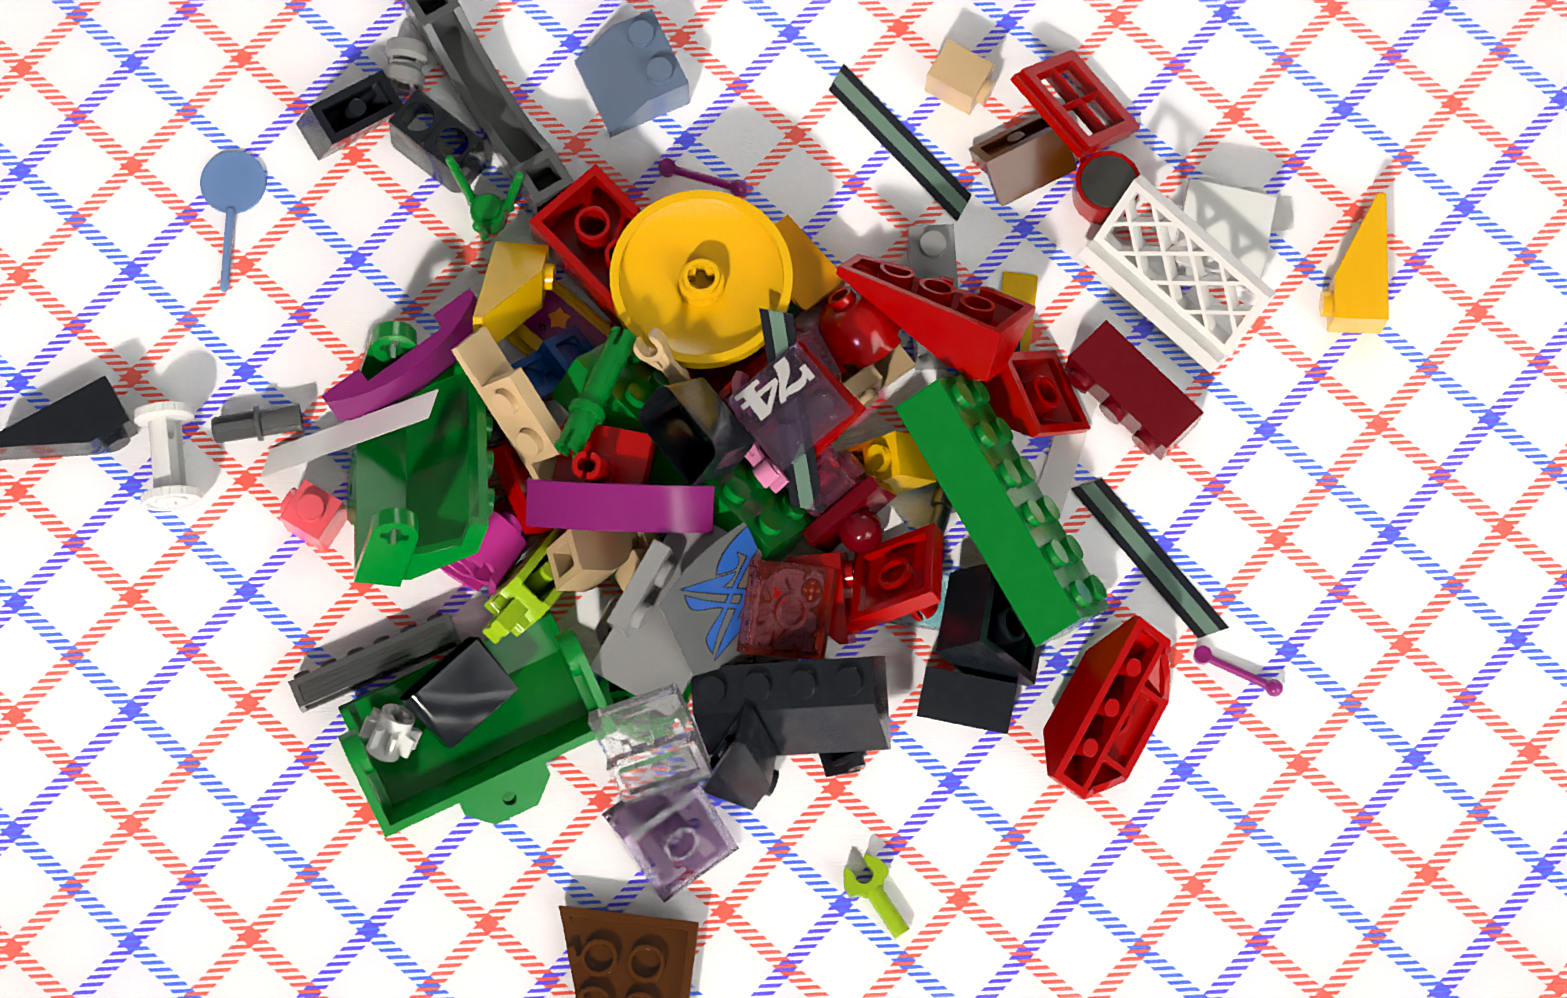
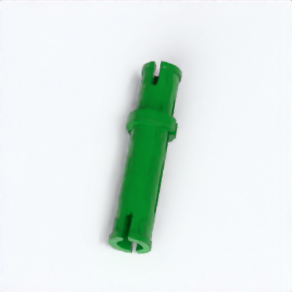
M616 326L610 329L609 336L579 397L572 399L568 407L570 416L559 438L554 443L555 449L564 456L569 457L571 450H573V459L578 452L584 451L595 426H600L606 417L604 408L634 348L637 337L631 331L624 328L620 337V327Z

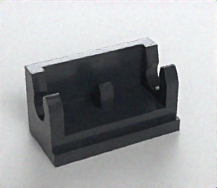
M926 666L916 716L1008 735L1018 684Z

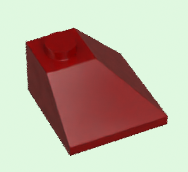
M1056 350L1014 352L1005 369L988 382L981 381L989 392L990 401L988 403L995 415L1001 417L1011 430L1037 438L1079 434L1091 429Z

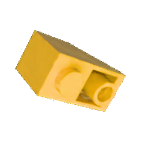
M893 431L829 455L849 468V477L852 471L862 478L873 475L888 483L896 494L905 493L937 481L909 433Z

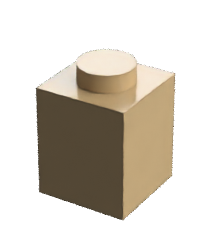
M948 39L927 73L924 91L970 116L977 103L983 106L986 104L995 88L996 82L991 80L994 63Z

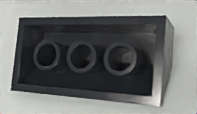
M885 656L720 666V669L695 675L691 679L693 716L708 756L743 705L753 708L777 748L776 756L891 749Z

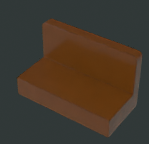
M1040 114L969 148L973 163L988 175L995 199L1001 206H1005L1075 171L1077 168L1072 151Z

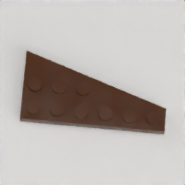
M558 905L576 998H690L699 922Z

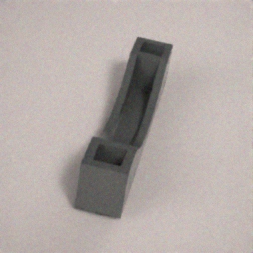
M403 0L406 15L424 43L429 46L431 54L511 179L513 180L517 172L524 174L519 191L534 215H536L568 188L574 180L552 146L532 124L509 91L483 48L458 0Z

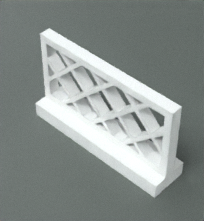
M1142 175L1133 180L1094 239L1087 243L1077 256L1210 374L1235 352L1240 345L1241 339L1276 295L1272 288ZM1138 193L1151 204L1153 217H1138L1135 198ZM1116 226H1129L1133 246L1127 245L1113 232V229ZM1141 226H1156L1160 246L1144 245ZM1168 226H1176L1185 234L1187 246H1172ZM1147 256H1162L1166 275L1160 274L1148 263ZM1174 256H1190L1193 275H1178ZM1201 256H1211L1217 261L1221 276L1205 275ZM1180 285H1196L1200 304H1195L1184 295ZM1208 285L1224 286L1227 305L1211 304ZM1235 286H1245L1259 299L1254 305H1239ZM1214 315H1230L1233 329L1232 335L1215 322Z

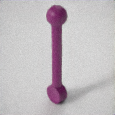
M670 158L662 159L659 162V172L663 177L669 178L675 174L728 189L737 197L744 195L747 191V185L741 179H736L732 182L676 166L675 162Z
M1198 646L1193 653V659L1197 664L1206 665L1210 663L1264 688L1271 697H1278L1283 692V685L1279 680H1266L1212 655V651L1207 646Z

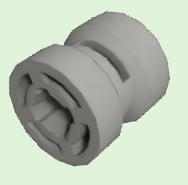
M401 36L392 37L387 40L385 56L388 59V63L382 70L396 93L412 95L417 89L423 91L425 76L422 73V67L427 64L430 52L429 46L424 42Z

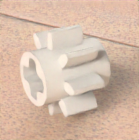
M386 704L381 710L374 707L370 716H366L359 735L369 739L366 749L370 755L384 762H395L400 756L407 759L411 750H415L422 730L412 727L415 722V716L410 710L401 705Z

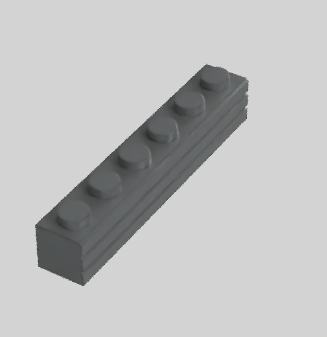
M442 612L433 614L426 619L427 622L421 625H408L400 630V634L393 637L389 635L382 636L373 642L374 645L365 649L363 647L354 648L347 652V656L342 659L336 660V658H332L321 663V668L311 672L304 670L293 676L294 679L288 681L299 709L302 713H305L455 648L461 643V640L449 613L444 615Z

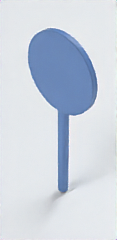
M227 151L213 157L205 165L200 177V189L206 202L215 210L226 213L220 290L222 292L229 290L235 214L246 212L256 206L262 199L267 185L266 174L260 162L252 155L241 151Z

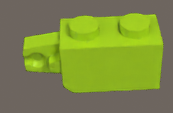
M554 528L525 553L484 604L494 616L482 632L494 644L498 643L510 631L518 637L540 619L562 594L563 591L556 590L546 549L563 535L557 528Z

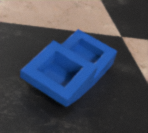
M574 325L543 341L537 351L510 365L513 370L519 367L523 369L542 401H545L551 397L550 395L574 360L591 351L594 347L578 326Z

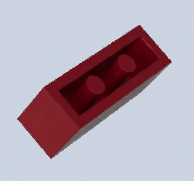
M1107 320L1068 356L1064 369L1068 372L1067 378L1069 382L1081 393L1086 394L1089 392L1100 403L1099 409L1103 415L1116 425L1121 423L1133 434L1131 438L1134 444L1146 455L1150 456L1153 453L1161 461L1199 424L1204 412Z

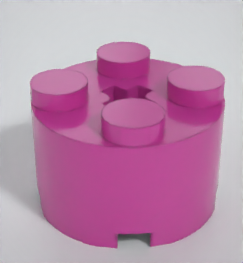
M493 510L492 515L489 516V527L478 553L439 569L472 590L479 592L483 585L489 586L488 594H493L509 575L527 548L526 541L521 535L523 529L518 518L507 512H502L500 515Z

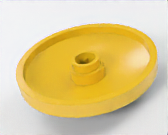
M690 190L679 192L659 199L647 206L630 221L622 232L613 251L610 265L612 302L622 326L635 334L636 337H640L644 344L649 347H656L648 337L652 328L660 329L666 336L673 358L681 367L711 369L723 367L743 360L765 345L759 308L787 313L792 296L793 268L791 256L778 228L767 215L751 203L737 196L719 191Z

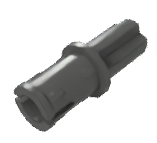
M299 403L261 410L259 406H253V411L216 416L211 420V430L216 443L256 437L260 442L264 441V436L304 431Z

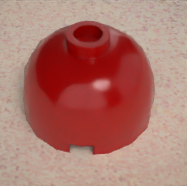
M849 286L842 287L830 295L828 304L823 309L817 323L818 341L824 356L832 368L840 373L847 372L843 365L855 363L859 370L872 365L888 355L901 342L898 333L902 328Z

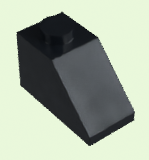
M381 70L309 106L296 122V125L317 160L320 161L355 143L388 121L403 103L387 76Z
M743 705L709 754L701 791L752 811L764 795L768 797L772 795L779 778V770L774 769L777 748L753 708Z

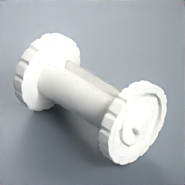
M165 401L149 403L136 408L133 411L134 423L149 430L153 489L147 490L140 495L141 507L151 511H177L199 505L202 502L201 489L187 485L182 425L190 423L195 418L194 407L184 402Z

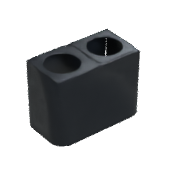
M419 89L406 100L388 121L393 148L453 193H461L462 191L445 161L446 156L439 152L436 145L437 138L443 130L450 128L468 142L466 150L461 155L454 157V159L461 168L469 185L486 168L487 159L483 138ZM427 113L434 116L432 124L425 130L414 131L408 128L412 121L420 114Z
M704 377L656 388L639 412V421L643 429L688 485H692V487L732 473L756 442ZM703 437H708V441L706 442Z
M470 636L458 644L415 682L399 699L444 747L453 748L519 689L481 638Z

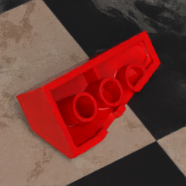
M859 253L838 265L836 272L841 279L945 365L959 370L963 377L973 381L988 382L1005 369L1036 309L1034 305L991 288L981 286L979 294L954 288L953 278L940 275L939 279H920L914 277V270L908 266Z

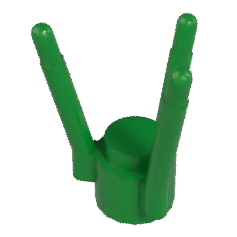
M451 155L446 156L445 161L464 194L467 204L470 206L473 222L472 228L479 234L481 240L486 241L489 239V236L498 234L504 229L507 223V214L515 210L514 202L522 185L524 174L522 172L515 174L507 195L503 200L490 193L477 196L454 157Z

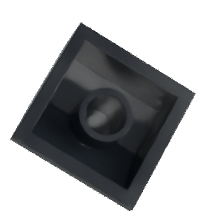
M984 563L950 572L937 638L936 653L964 674L1024 686L1035 685L1041 645L1035 647L988 565Z

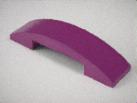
M469 288L434 313L433 316L441 329L369 381L357 369L321 395L339 421L352 420L405 401L429 386L447 371L457 360L451 350L473 333V315L478 301L475 294Z
M527 479L526 526L618 532L713 533L714 485H696L692 487V485L687 484L656 485Z

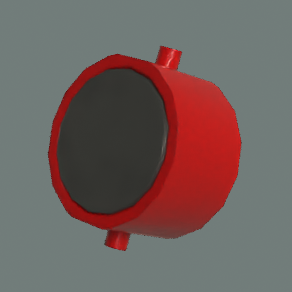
M1099 151L1088 158L1083 157L1079 159L1080 165L1072 188L1073 204L1078 213L1088 222L1100 226L1107 220L1133 180L1140 175L1132 160L1124 154L1115 151Z

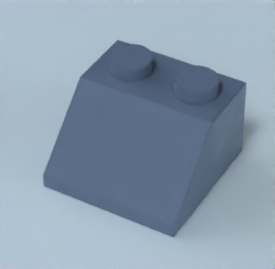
M652 9L611 26L574 61L610 138L690 104L689 82Z

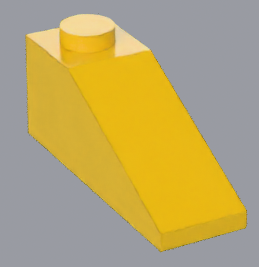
M1377 193L1327 290L1321 291L1319 312L1321 317H1327V332L1380 334L1389 320L1386 193Z
M495 241L473 315V332L481 327H486L498 344L542 308L546 291H553L556 281V264L549 263V245Z

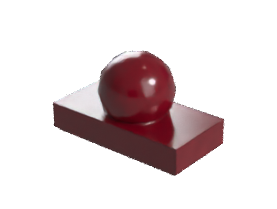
M868 475L807 526L802 534L811 546L826 553H830L841 543L849 551L855 553L870 552L876 549L883 539L884 527L877 513L896 498L897 495L888 483L873 475Z

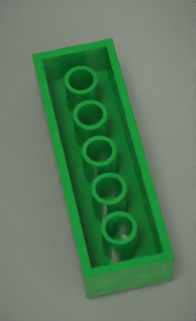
M604 344L576 358L550 395L569 414L570 410L568 407L572 399L579 397ZM632 350L604 408L606 417L601 425L647 433L640 424L639 412L655 389L668 385L669 379L661 370L640 360L635 355L634 350ZM703 437V439L707 442L708 437ZM656 445L648 484L688 485ZM744 457L732 473L699 485H714L713 524L730 532L745 522L757 548L762 552V559L768 569L793 551L804 537L802 534L803 530L818 517L809 509L791 506L789 491L786 486L777 493H774L770 487H763L753 474L754 467Z
M962 375L938 378L896 406L895 409L1035 647L1071 633L1110 609L1105 599L1107 598V592L1103 583L1096 575L1089 573L1082 561L1084 554L1081 546L1073 536L1066 534L1058 520L1060 513L1056 504L1050 497L1042 494L1035 482L1037 475L1034 467L1027 458L1019 455L1012 443L1014 437L1008 424L1001 417L995 415L988 403L990 395L987 388L981 381L969 380Z

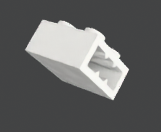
M1201 177L1197 180L1190 178L1183 195L1181 210L1262 280L1277 196L1269 195L1265 190L1254 186H1245L1239 189L1225 186L1220 180L1215 178ZM1177 227L1174 246H1187L1185 234ZM1174 256L1178 275H1193L1190 256ZM1201 256L1205 275L1221 276L1219 263L1211 256ZM1235 286L1236 290L1251 292L1245 286Z

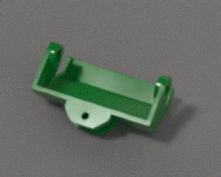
M387 321L374 327L359 369L367 381L417 346L416 330L411 325L401 321ZM458 360L433 383L409 398L411 399L439 389L428 419L357 443L353 447L347 482V520L351 525H354V582L400 587L403 580H412L478 553L489 527V516L492 515L495 502L494 488H488V478L491 477L493 471L494 452L487 450V441L490 440L492 434L493 415L486 413V404Z
M548 610L518 637L510 631L496 644L488 637L482 639L519 690L489 717H486L478 727L453 748L444 747L416 716L412 727L422 730V734L415 750H411L407 759L400 756L395 762L378 760L370 755L366 749L369 739L359 735L366 716H370L374 707L381 710L386 704H397L407 708L399 698L441 659L338 706L349 730L339 735L338 739L385 838L458 803L464 815L497 825L539 805L551 775L545 762L618 728L572 627L560 632L551 611Z

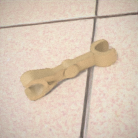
M652 328L648 335L650 341L656 347H649L644 344L640 337L636 338L633 348L635 355L640 360L661 370L669 379V384L691 380L687 369L681 367L673 358L666 336L660 329Z

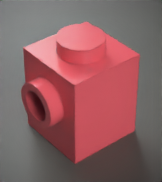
M304 479L298 489L292 488L286 494L280 506V511L282 512L280 519L287 531L324 553L327 552L347 521V509L344 502Z

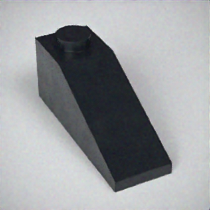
M103 376L0 431V461L99 455L105 451L112 453L128 445L131 441L130 438L138 434V431L107 377Z

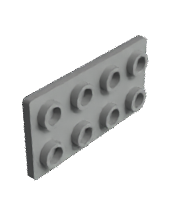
M713 524V533H667L662 543L655 539L653 540L607 619L612 629L590 666L594 673L666 714H671L694 675H692L658 603L683 571L702 552L727 534V531Z

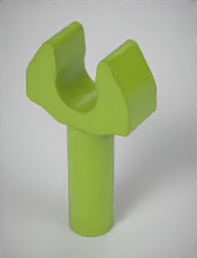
M865 854L863 861L867 869L872 873V880L868 883H860L856 880L853 872L848 867H845L843 870L844 890L850 899L856 897L868 899L893 938L897 939L907 933L910 928L883 889L884 879L888 876L889 869L880 859Z

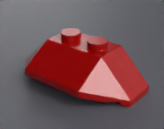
M1134 615L1085 651L1043 728L1047 776L1079 799L1086 800L1093 797V794L1106 791L1128 780L1169 703L1170 668L1167 654L1171 652V640L1142 617Z

